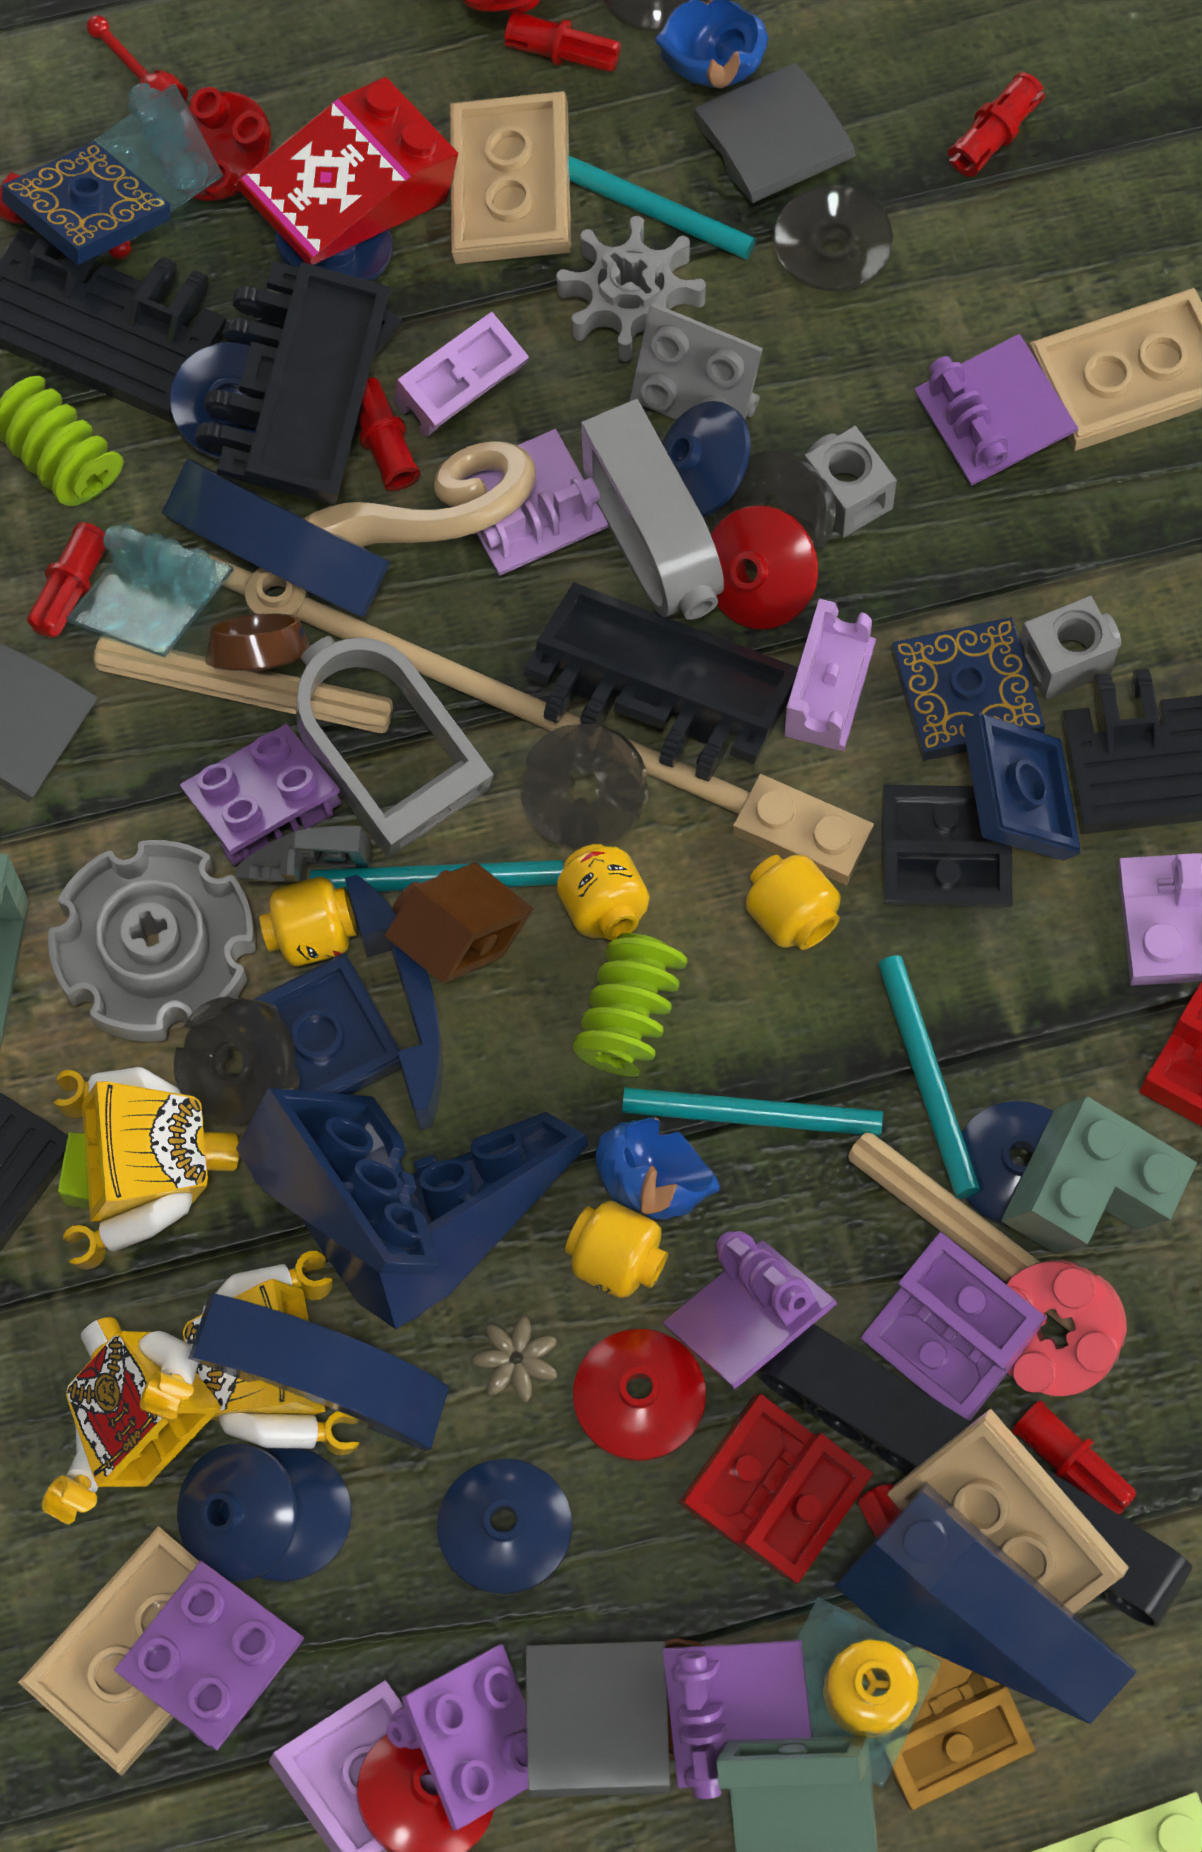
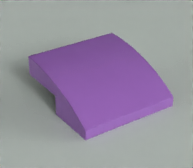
M940 1231L898 1283L902 1287L861 1336V1339L933 1399L971 1421L1012 1368L1047 1317Z

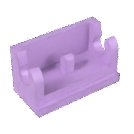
M490 312L397 380L393 403L403 415L412 410L421 423L419 426L420 433L428 437L448 419L506 377L512 376L529 361V356L495 314Z
M819 599L787 705L784 736L845 751L876 644V638L870 637L872 620L866 613L861 612L856 623H847L837 617L839 610L835 602Z

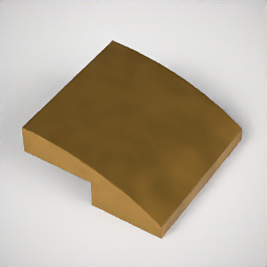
M911 1644L900 1649L912 1662L919 1681L917 1702L904 1723L890 1734L873 1739L911 1811L1036 1751L1008 1687ZM863 1675L862 1686L866 1691L869 1685ZM875 1690L872 1696H882L886 1691Z

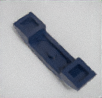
M189 458L186 459L162 511L164 515L262 569L354 614L365 617L391 563L390 561L266 500L225 476L217 475V472Z
M350 876L345 878L346 886L367 958L392 951L420 1043V1045L397 1052L419 1131L432 1127L438 1109L443 1072L442 1041L430 978L426 969L385 937L397 916L393 912V908L360 876Z
M216 1293L209 1294L188 1358L246 1382L260 1380L369 1423L367 1429L424 1451L431 1450L449 1390L448 1385L427 1372L357 1339L283 1312Z

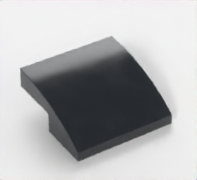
M883 786L882 852L884 904L1012 906V846L982 838L973 786Z

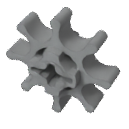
M634 216L630 219V239L621 246H605L598 241L592 230H584L580 235L581 255L593 262L594 265L585 272L576 273L566 269H561L557 272V293L559 297L577 296L586 299L590 303L586 309L572 315L573 338L577 341H582L597 327L606 326L613 328L620 334L618 337V357L622 361L632 359V339L637 333L645 330L652 302L669 310L680 304H688L698 308L705 304L706 283L703 279L683 280L672 273L676 268L689 262L690 240L685 236H680L671 247L664 250L650 249L643 244L644 219L640 216Z

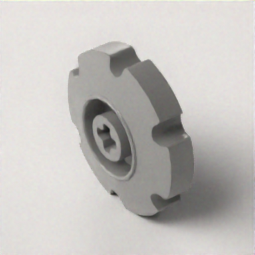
M167 840L140 841L136 855L130 859H118L112 851H107L88 862L73 876L58 898L63 914L69 917L67 922L59 927L50 928L48 933L51 965L67 1000L73 1006L83 1002L94 1003L90 1010V1016L97 1028L116 1037L140 1042L165 1041L168 1028L178 1021L189 1023L194 1031H198L215 1021L236 1001L247 983L244 968L236 963L237 959L244 954L254 953L256 950V931L253 916L246 895L239 882L233 875H227L219 879L212 878L211 875L214 872V867L209 854L193 846ZM158 934L159 943L147 947L146 937Z

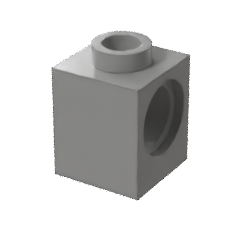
M856 425L838 436L832 433L820 438L805 454L802 484L842 538L893 509L897 479ZM840 473H849L858 479L852 482H843L833 476Z
M1088 596L1024 622L1020 644L1028 670L1046 701L1094 681L1095 674H1112L1118 649L1121 646V637L1113 618L1108 613L1101 614L1092 596ZM1066 640L1078 641L1087 650L1072 652L1065 649L1060 643Z

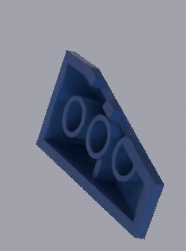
M268 1088L236 1147L239 1155L251 1171L255 1182L262 1190L379 1273L434 1275L439 1267V1261L426 1217L413 1207L411 1200L417 1188L413 1174L403 1172L400 1162L406 1151L402 1137L375 1098L363 1095Z
M544 1112L475 1138L471 1144V1152L439 1162H437L434 1155L414 1161L413 1164L416 1172L413 1173L417 1188L411 1200L413 1207L426 1217L439 1261V1267L434 1275L379 1273L305 1220L304 1223L357 1303L394 1329H397L408 1321L419 1317L425 1310L447 1297L588 1146L586 1134L550 1113Z
M927 1482L835 1584V1587L886 1633L1089 1724L1095 1720L1137 1673L1134 1667Z

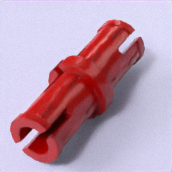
M1026 72L1017 73L997 98L992 102L983 104L977 110L974 116V123L947 152V156L951 157L949 162L955 170L967 177H974L1001 146L1011 144L1019 133L1018 127L1021 125V122L1045 98V93L1041 92L1044 88L1037 78Z

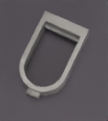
M636 398L581 422L583 479L592 478L600 494V500L596 502L609 524L608 528L652 607L664 618L682 611L686 619H696L712 611L718 604L716 595L724 590L723 573L715 545L700 511L638 399Z
M326 636L311 645L301 655L300 658L306 665V668L300 679L296 706V722L300 737L309 752L339 787L340 795L387 859L489 790L494 775L414 665L395 647L371 638H349L335 642L331 636ZM346 668H369L390 678L399 687L455 763V765L385 813L381 811L320 728L311 709V698L320 683L331 674Z

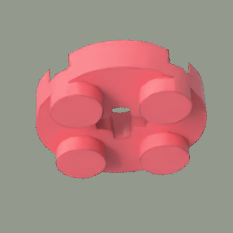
M1066 1260L1040 1262L1014 1275L1006 1285L1047 1317L1046 1312L1048 1310L1056 1309L1061 1319L1071 1317L1075 1323V1330L1066 1334L1067 1346H1057L1053 1338L1045 1339L1042 1335L1041 1327L1008 1372L1015 1379L1017 1385L1025 1391L1032 1393L1040 1392L1050 1396H1069L1083 1392L1104 1379L1118 1360L1127 1333L1125 1311L1112 1285L1099 1274L1095 1275L1087 1268L1077 1266V1263ZM1047 1318L1045 1319V1321L1043 1322V1324H1042L1041 1326H1043V1325H1045V1324L1047 1323Z

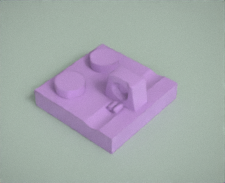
M1202 853L1120 858L1117 865L1130 986L1202 982Z
M386 1680L275 1751L269 1760L272 1768L331 1852H387L366 1828L359 1812L356 1796L357 1779L364 1759L372 1747L387 1735V1725L392 1721L393 1713L404 1707ZM424 1775L420 1777L422 1788L429 1794L438 1795L432 1776Z

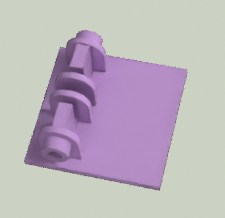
M556 429L518 445L528 452L536 467V483L527 500L502 521L476 532L499 576L609 527L596 502L600 500L596 484L592 478L583 479ZM484 470L474 473L464 480L480 478L489 492L500 482L504 473L496 470Z

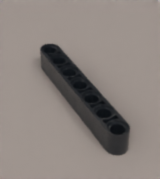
M812 1324L757 1372L759 1379L772 1391L906 1476L972 1424L969 1420L815 1324ZM1042 1467L1128 1566L1124 1576L1097 1597L1142 1624L1154 1628L1158 1627L1192 1571L1190 1562L1164 1542Z

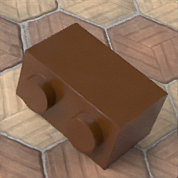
M475 862L451 872L444 870L433 879L422 883L415 881L406 887L394 903L393 912L397 916L385 937L440 982L445 983L503 958L533 910V907Z

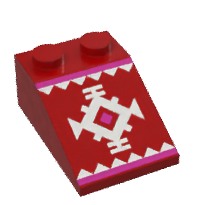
M384 77L339 97L244 175L238 182V189L305 263L314 265L445 203L459 153L387 77Z

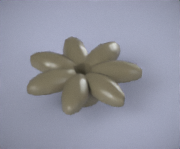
M523 1316L518 1320L511 1338L500 1327L489 1324L486 1333L490 1343L496 1350L482 1351L472 1357V1362L475 1366L485 1369H496L487 1384V1393L489 1395L499 1393L512 1380L514 1390L519 1399L527 1402L531 1398L532 1393L530 1376L545 1381H552L557 1378L555 1369L539 1359L555 1347L557 1343L556 1338L545 1336L530 1341L531 1322L527 1316ZM514 1358L522 1360L519 1364H513L511 1361Z

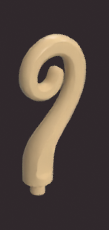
M500 441L479 443L468 446L451 455L440 464L434 476L435 493L439 500L451 506L450 508L411 509L375 503L351 502L327 507L303 519L331 533L342 536L361 547L376 543H418L459 538L484 530L502 521L517 510L530 496L536 483V467L528 452L518 445ZM484 470H496L504 473L500 482L489 492L480 478L464 479Z

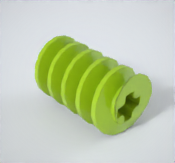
M41 376L27 377L14 384L0 398V441L7 445L12 455L22 460L24 467L28 471L37 475L39 482L53 492L58 502L65 506H78L91 501L103 493L118 477L124 464L123 457L115 451L107 452V441L99 435L92 436L93 429L89 422L83 419L76 421L78 417L76 409L68 404L61 405L62 397L58 391L52 388L44 390L46 379Z
M621 933L617 939L611 941L606 947L605 958L608 962L599 967L597 981L600 985L591 990L589 1004L592 1008L583 1013L581 1018V1027L585 1032L575 1036L573 1050L578 1058L589 1065L615 1075L633 1078L640 1075V1070L633 1065L634 1060L652 1061L656 1055L655 1049L641 1041L642 1037L659 1038L662 1037L664 1027L649 1017L650 1014L667 1015L670 1014L672 1004L664 997L658 995V991L675 992L678 991L680 985L679 980L665 970L666 968H686L688 961L683 953L656 938L634 933Z

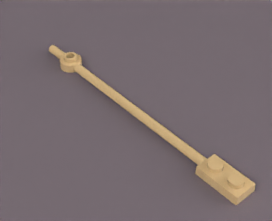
M202 550L195 554L191 562V573L245 596L250 615L266 613L290 614L298 617L304 623L343 640L349 638H371L385 642L403 653L416 670L426 677L739 814L733 825L734 836L776 855H780L783 858L800 854L806 855L826 877L846 886L873 835L874 823L763 774L759 775L751 792L715 776L708 782L695 777L696 768L677 761L673 768L659 763L660 752L606 728L600 727L593 737L579 731L581 717L567 711L557 723L547 720L543 717L547 702L308 598L306 590L262 568L252 573ZM274 586L285 588L284 593L277 597L265 594L269 588Z

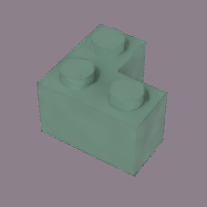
M1085 1096L1054 1109L1001 1222L1055 1254L1087 1245L1104 1210L1136 1230L1171 1220L1197 1162L1090 1097Z

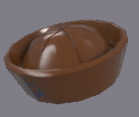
M281 613L246 615L219 622L211 627L205 663L221 670L264 671L265 669L269 670L301 660V655L311 646V643L299 618L296 616Z

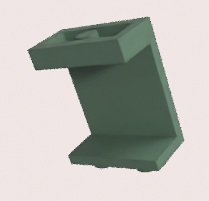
M868 1736L728 1740L717 1759L719 1789H730L736 1852H878Z

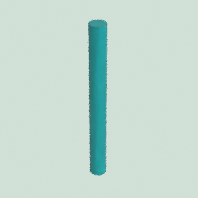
M569 155L570 182L745 260L753 252L756 244L755 237Z
M563 860L478 863L507 887L557 885L558 877L563 870ZM472 863L310 870V879L325 877L334 884L335 888L344 886L347 890L345 878L358 875L377 892L404 891L406 887L415 881L422 883L437 877L444 870L451 872Z
M900 955L886 957L878 963V967L955 1198L971 1197L980 1191V1186L905 964Z
M626 1087L624 1088L622 1113L855 1135H863L867 1132L875 1134L877 1137H881L883 1111Z

